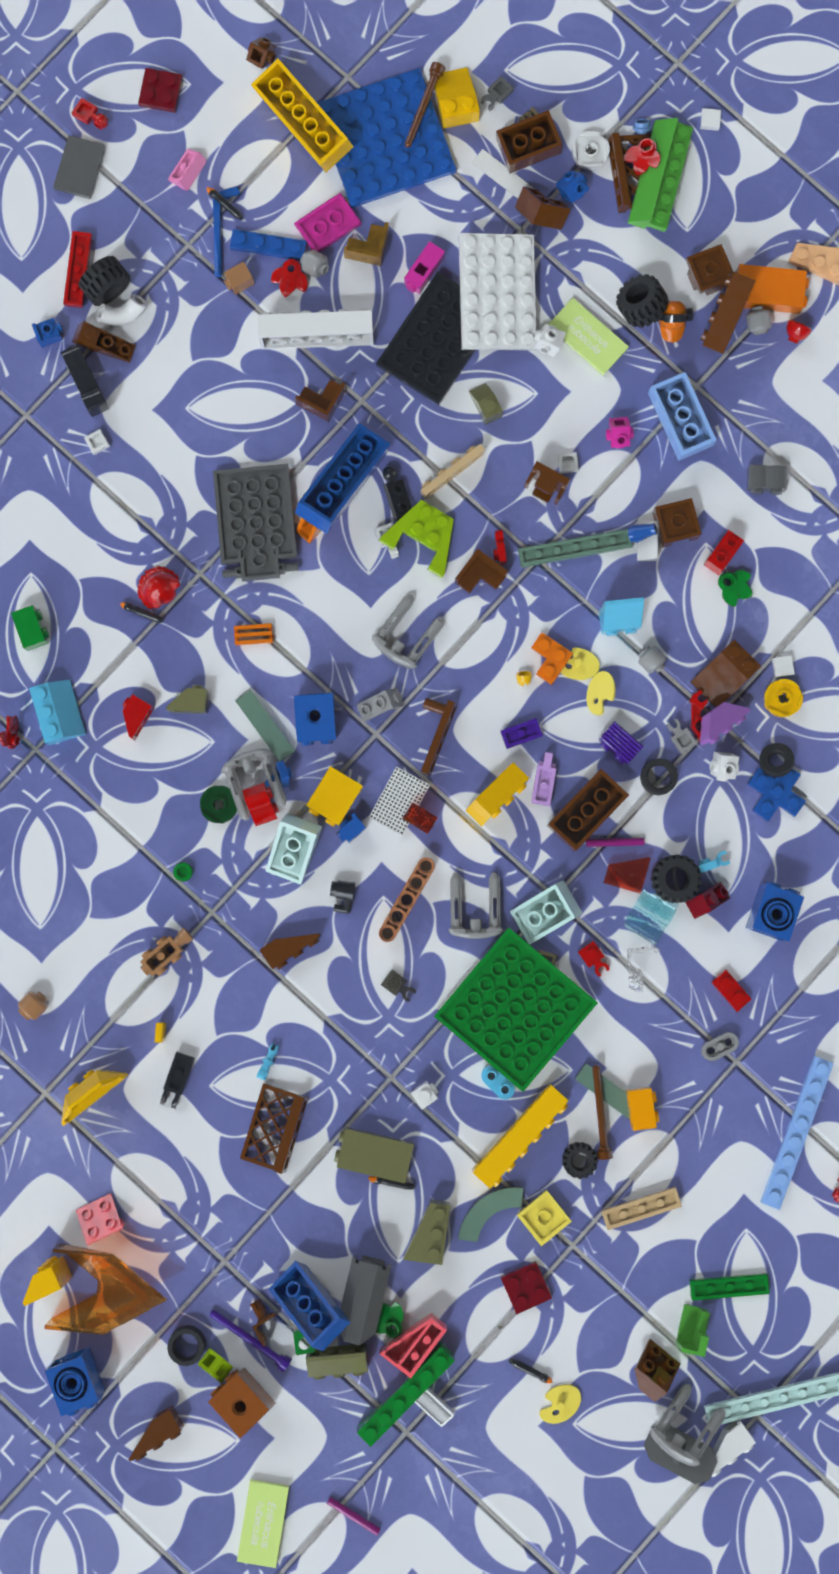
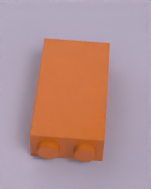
M739 264L736 270L737 273L756 280L744 308L752 309L763 306V310L768 309L770 311L800 314L802 309L806 308L808 296H805V289H808L809 278H806L807 271Z

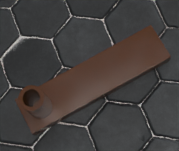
M426 698L423 703V709L442 715L421 769L424 775L430 777L458 707L455 702L450 700L447 701V704H443Z

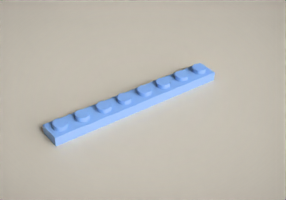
M816 1056L813 1057L760 1200L761 1203L780 1210L834 1063Z

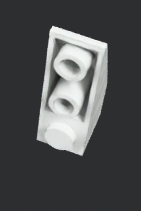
M740 1420L730 1423L722 1429L713 1448L718 1462L712 1477L717 1476L727 1464H733L740 1454L749 1452L756 1443Z

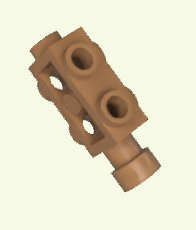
M184 927L175 938L172 936L168 938L166 936L162 937L156 942L158 946L153 951L148 949L141 955L143 959L140 961L142 964L140 968L147 976L149 974L152 976L157 974L159 977L167 970L166 966L170 962L174 964L182 958L181 953L184 950L181 947L184 944L190 943L193 937ZM169 946L174 948L173 953L167 951ZM155 958L159 960V964L157 966L153 965V960Z

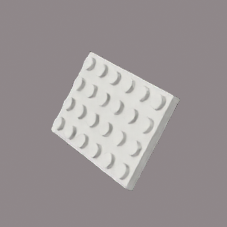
M460 233L459 268L462 350H536L534 348L536 340H534L536 333L534 235Z

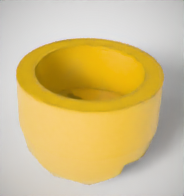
M529 671L517 672V683L521 686H524L525 683L528 686L532 680V673Z

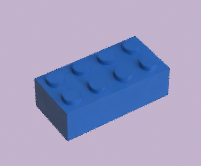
M295 1260L269 1288V1291L312 1348L324 1351L351 1323L309 1267Z

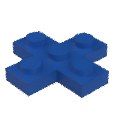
M758 768L747 783V785L762 795L752 811L767 822L778 807L791 816L796 817L806 802L791 791L801 774L792 768L787 775L773 778Z

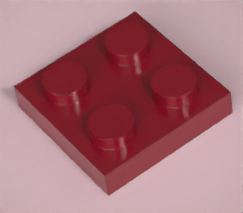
M145 68L138 101L139 106L176 113L183 79L182 74Z
M536 1261L500 1276L516 1315L552 1299Z

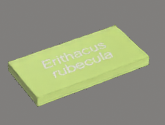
M574 298L548 324L565 332L563 341L603 376L629 348L628 345Z
M250 1479L237 1562L276 1568L289 1485Z

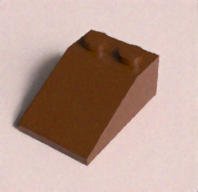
M734 639L690 683L698 691L701 690L702 695L714 707H717L730 698L762 666Z

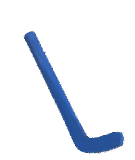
M231 187L220 191L219 194L223 198L228 199L239 195L240 192L237 187ZM213 199L215 277H222L221 205Z

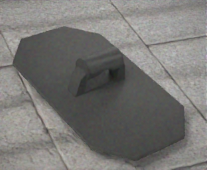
M670 1426L665 1434L667 1439L671 1441L676 1433L681 1435L686 1440L681 1449L689 1453L697 1439ZM651 1430L644 1443L645 1450L651 1461L694 1484L710 1481L718 1462L712 1448L708 1445L699 1459L700 1465H686L662 1450L653 1440ZM700 1442L698 1448L701 1449L704 1443Z

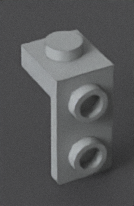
M397 688L385 690L357 704V709L362 721L366 722L388 710L398 709L404 706L401 693Z

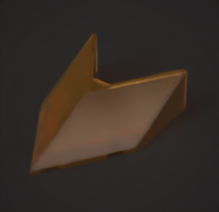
M59 1243L53 1248V1253L67 1254L97 1279V1293L52 1317L45 1324L44 1329L104 1335L168 1299L114 1254Z

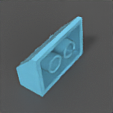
M71 680L47 682L29 688L46 744L53 745L86 735Z

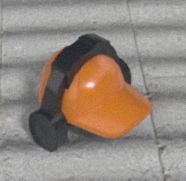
M669 301L668 305H666L667 310L663 312L664 315L657 319V322L660 324L661 336L667 342L679 341L683 336L686 321L693 320V308L686 309L685 305L680 301Z

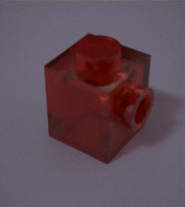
M411 803L402 819L428 834L433 828L437 817L424 808Z

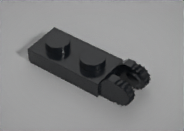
M176 1052L163 1087L164 1092L160 1104L164 1105L167 1102L170 1091L176 1093L171 1103V1108L176 1109L195 1057Z

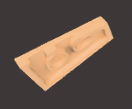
M803 243L796 244L788 261L789 263L839 285V248Z

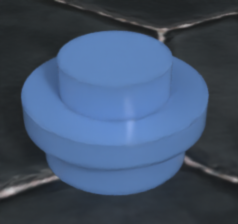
M636 119L633 130L637 134H646L647 131L651 130L650 120Z

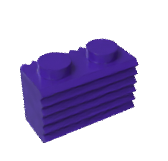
M615 721L598 739L601 742L599 745L608 752L610 750L615 754L614 759L620 764H629L644 747Z

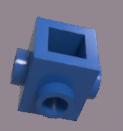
M574 170L565 173L563 178L555 183L562 199L570 203L582 198L589 190L585 175Z

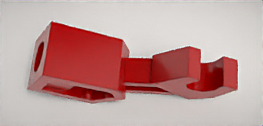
M701 690L693 694L689 700L691 704V726L689 728L699 742L701 731L698 732L695 725L698 721L702 723L701 711L708 703L707 699L704 702L698 700V696L703 694Z

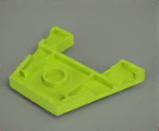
M420 500L384 533L378 541L394 549L402 533L406 534L435 552L427 570L442 578L445 574L454 519L425 501Z

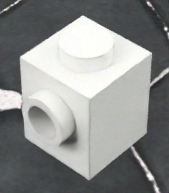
M425 1081L411 1091L412 1096L421 1109H424L438 1099L436 1094L439 1091L433 1083L429 1084L428 1081Z

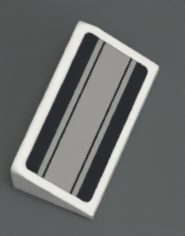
M430 1388L415 1401L441 1427L455 1415V1411Z

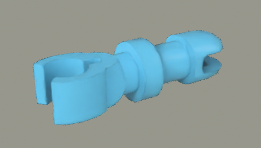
M275 1043L269 1046L268 1054L262 1060L264 1063L257 1073V1078L266 1080L270 1066L274 1064L275 1054L278 1053V1044L274 1051Z

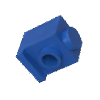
M54 318L38 324H31L41 347L63 340L61 333H63L62 326Z
M354 813L351 815L353 819L351 821L346 819L340 824L341 829L336 833L342 842L347 840L350 843L367 829Z

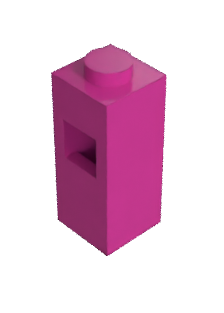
M429 241L404 277L405 287L413 293L421 294L445 259V251Z

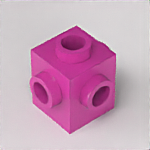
M628 417L609 418V429H606V441H610L611 448L620 449L630 446V439H633L634 432Z

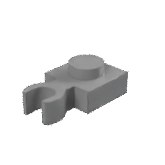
M675 719L676 728H671L669 723L666 727L675 735L670 739L681 755L698 743L688 728L682 730L680 722Z

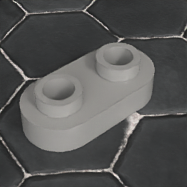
M725 1032L705 1042L701 1047V1054L705 1059L715 1061L735 1051L739 1045V1040L735 1034ZM729 1038L731 1040L730 1045H725V1039ZM709 1047H712L714 1049V1052L712 1054H708L707 1052Z

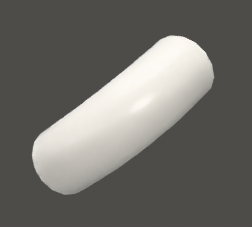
M131 294L129 299L121 306L113 307L101 304L97 311L96 320L99 323L112 326L124 325L137 319L147 307V303L140 296Z

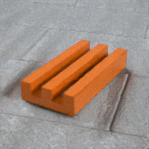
M272 623L234 626L235 646L273 643ZM268 629V631L238 633V631ZM269 635V639L239 641L241 637Z

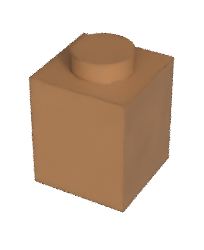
M244 262L224 272L226 279L223 281L227 289H232L235 295L254 285L253 277Z

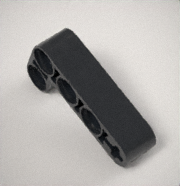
M76 344L61 351L91 417L109 410L79 345Z

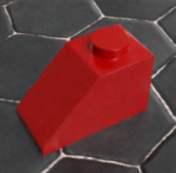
M132 694L131 697H127L124 701V709L122 711L128 736L136 740L155 708Z

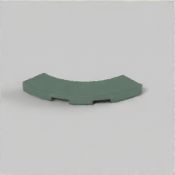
M501 1188L479 1199L466 1214L459 1230L458 1239L478 1242L483 1225L492 1215L507 1208H521L524 1188Z

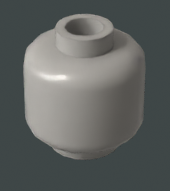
M313 249L306 251L302 255L300 264L302 270L308 275L320 278L328 272V258L322 253Z
M763 306L752 308V312L746 315L748 331L753 333V335L768 333V329L772 328L771 312L768 309L763 310Z
M647 646L638 655L640 657L638 663L649 674L655 671L658 674L666 666L664 664L666 656L656 646Z

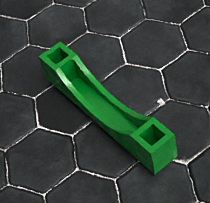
M440 1341L412 1378L408 1377L386 1401L373 1410L357 1426V1434L371 1447L455 1362L453 1353Z

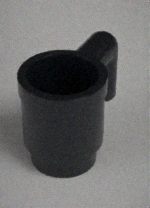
M332 881L330 896L345 900L344 905H334V912L346 914L351 912L355 882Z

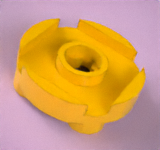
M780 679L773 682L764 692V707L776 717H790L802 706L803 695L799 689L800 687L789 679ZM785 693L788 701L781 703L778 696Z

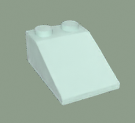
M286 813L280 821L265 871L301 885L316 848L322 826Z
M564 880L510 911L529 945L583 914Z

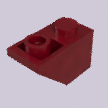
M719 882L695 895L685 903L694 919L729 900L730 896L722 882Z

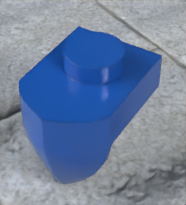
M283 760L276 762V770L282 787H289V778H292L290 768L285 766ZM272 774V781L275 782L274 774ZM266 779L264 784L270 787L268 779Z

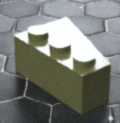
M430 1199L403 1255V1260L443 1264L450 1202Z

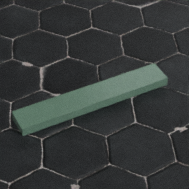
M628 529L518 548L521 568L630 549L633 548V544L629 539Z

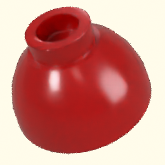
M788 320L786 325V331L789 336L788 341L798 344L799 341L806 339L811 334L812 329L799 322Z

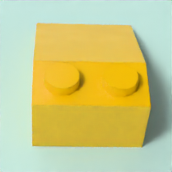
M467 67L444 72L443 77L437 80L434 87L442 128L478 122L480 110Z

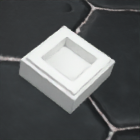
M702 108L700 129L719 131L721 110Z
M101 429L84 437L93 455L110 447Z
M577 452L557 455L560 474L579 471Z
M792 655L772 658L774 678L795 674Z

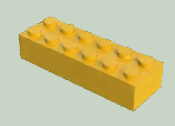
M279 59L274 61L251 84L258 95L326 173L353 148L348 138Z

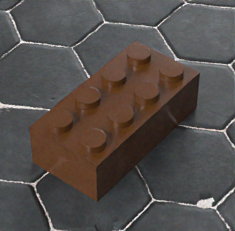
M733 272L732 275L728 274L724 286H727L725 293H720L716 302L719 305L716 312L712 311L708 320L711 325L708 330L704 329L701 336L702 346L724 354L756 280L737 272Z
M600 769L546 826L575 852L620 806L629 794L607 773Z

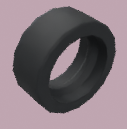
M658 758L651 760L643 767L640 780L647 792L660 796L674 789L677 784L678 773L670 761ZM655 766H663L670 773V781L663 788H655L648 781V773Z
M181 1326L173 1332L168 1340V1354L173 1362L178 1365H193L201 1359L206 1348V1340L201 1330L195 1326ZM183 1334L194 1336L198 1341L197 1352L190 1357L179 1355L175 1348L178 1337Z

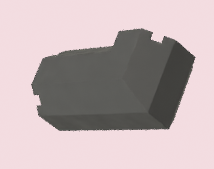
M358 1255L352 1257L340 1308L351 1322L341 1332L345 1342L361 1345L376 1333L392 1264L388 1263L385 1266L384 1260L369 1256H362V1259H358Z

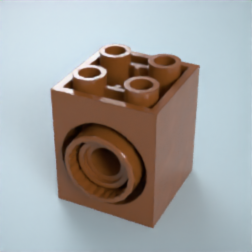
M246 1368L240 1371L236 1369L225 1379L226 1384L222 1383L210 1394L212 1398L208 1401L239 1438L243 1437L276 1404Z

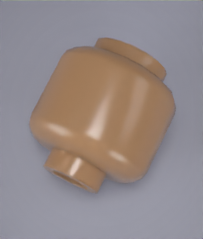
M30 991L19 1001L18 1012L27 1020H36L47 1009L45 1002L47 998L41 992L36 994Z

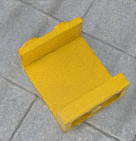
M330 766L306 805L310 808L308 812L316 817L319 814L326 818L325 822L333 827L335 825L340 826L354 800L364 787Z

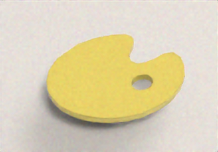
M573 648V658L567 663L572 668L567 669L565 666L561 672L562 675L570 679L586 680L597 674L600 664L597 657L591 652L581 648Z
M606 671L598 672L589 683L586 700L588 709L594 715L600 716L604 713V700L613 701L615 698L616 686L610 673Z
M570 1384L552 1388L545 1394V1398L551 1401L552 1405L540 1410L539 1415L543 1421L551 1424L568 1420L580 1406V1391ZM554 1410H559L557 1415L552 1414Z

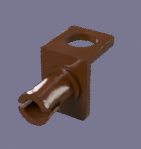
M260 1298L250 1304L258 1318V1323L252 1327L262 1346L265 1347L269 1342L260 1326L279 1315V1312L268 1314Z

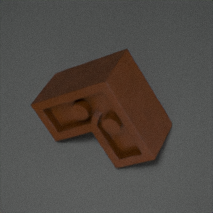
M524 186L515 205V208L532 224L562 230L571 210L562 201L547 198L538 189Z
M330 379L321 395L304 386L301 394L295 397L296 405L329 422L347 391L346 383L342 382V384H339Z
M477 549L455 578V584L469 594L480 580L497 590L507 577L508 570Z

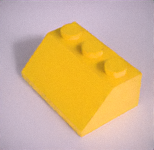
M55 1255L45 1260L46 1262L37 1268L38 1271L32 1276L24 1297V1306L62 1289L73 1276L64 1256L57 1258Z

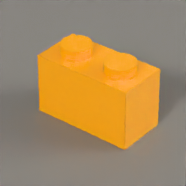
M650 1087L627 1089L631 1129L636 1131L657 1128L656 1123L659 1122L658 1111L654 1110V1103H657L655 1091H652Z

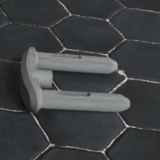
M411 594L401 600L378 633L372 635L374 645L383 655L394 663L408 669L417 668L416 663L443 628L445 619L441 616L434 619L407 657L400 654L405 647L400 641L395 640L391 647L387 645L385 641L413 605L414 597ZM397 616V619L389 628V630L385 631V629L388 627V625L391 623L394 617ZM427 638L428 641L426 642V644L423 646L419 653H416L418 648Z
M257 749L242 753L227 761L222 767L221 772L226 775L238 814L244 821L249 820L250 812L236 772L240 767H243L245 774H251L256 771L254 762H262L275 803L279 807L286 805V796L272 759L274 753L269 749ZM269 767H271V769H272V771H273V774H274V777H275V782L272 781V778H271V775H270V772H269V769H268ZM233 780H235L239 795L236 794L234 785L232 783Z
M493 872L489 877V928L482 929V919H470V929L462 928V879L459 873H453L450 879L451 928L448 929L450 934L467 939H483L501 934L504 929L501 928L500 878L498 874ZM455 899H458V919H455ZM493 899H496V919L493 918Z
M685 1384L679 1389L656 1427L650 1430L653 1440L668 1455L686 1465L697 1466L700 1465V1457L724 1421L726 1411L723 1408L714 1411L689 1453L682 1450L681 1448L686 1440L681 1435L676 1433L670 1441L665 1434L691 1395V1385ZM675 1408L676 1410L673 1413L670 1420L668 1421V1423L664 1424L663 1422L665 1421L671 1410ZM707 1432H709L710 1435L703 1444L702 1448L699 1449V1443L703 1439L704 1435Z

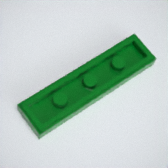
M767 1273L689 1280L692 1301L770 1294Z

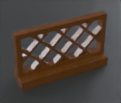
M612 133L608 139L610 146L609 158L618 213H625L632 208L631 195L636 192L637 185L633 187L628 183V177L631 175L638 181L640 177L635 174L634 168L630 169L625 164L623 158L627 150L622 146V142L628 141L631 145L637 146L641 140L645 138L650 139L651 134L620 136L619 133Z
M263 1083L240 1159L272 1169L280 1174L285 1173L309 1097ZM266 1089L272 1090L276 1096V1099L269 1103L265 1099ZM285 1096L293 1097L292 1106L285 1109L281 1099ZM278 1101L283 1111L273 1115L269 1105ZM266 1107L271 1117L262 1122L259 1112ZM284 1113L287 1123L280 1128L275 1117ZM272 1120L277 1130L268 1134L263 1124ZM260 1126L265 1136L256 1141L253 1131ZM278 1132L281 1142L274 1147L269 1136ZM267 1139L271 1149L262 1153L258 1142ZM255 1145L259 1155L254 1158L246 1156L248 1148ZM273 1151L276 1157L274 1165L267 1163L264 1157L265 1154Z

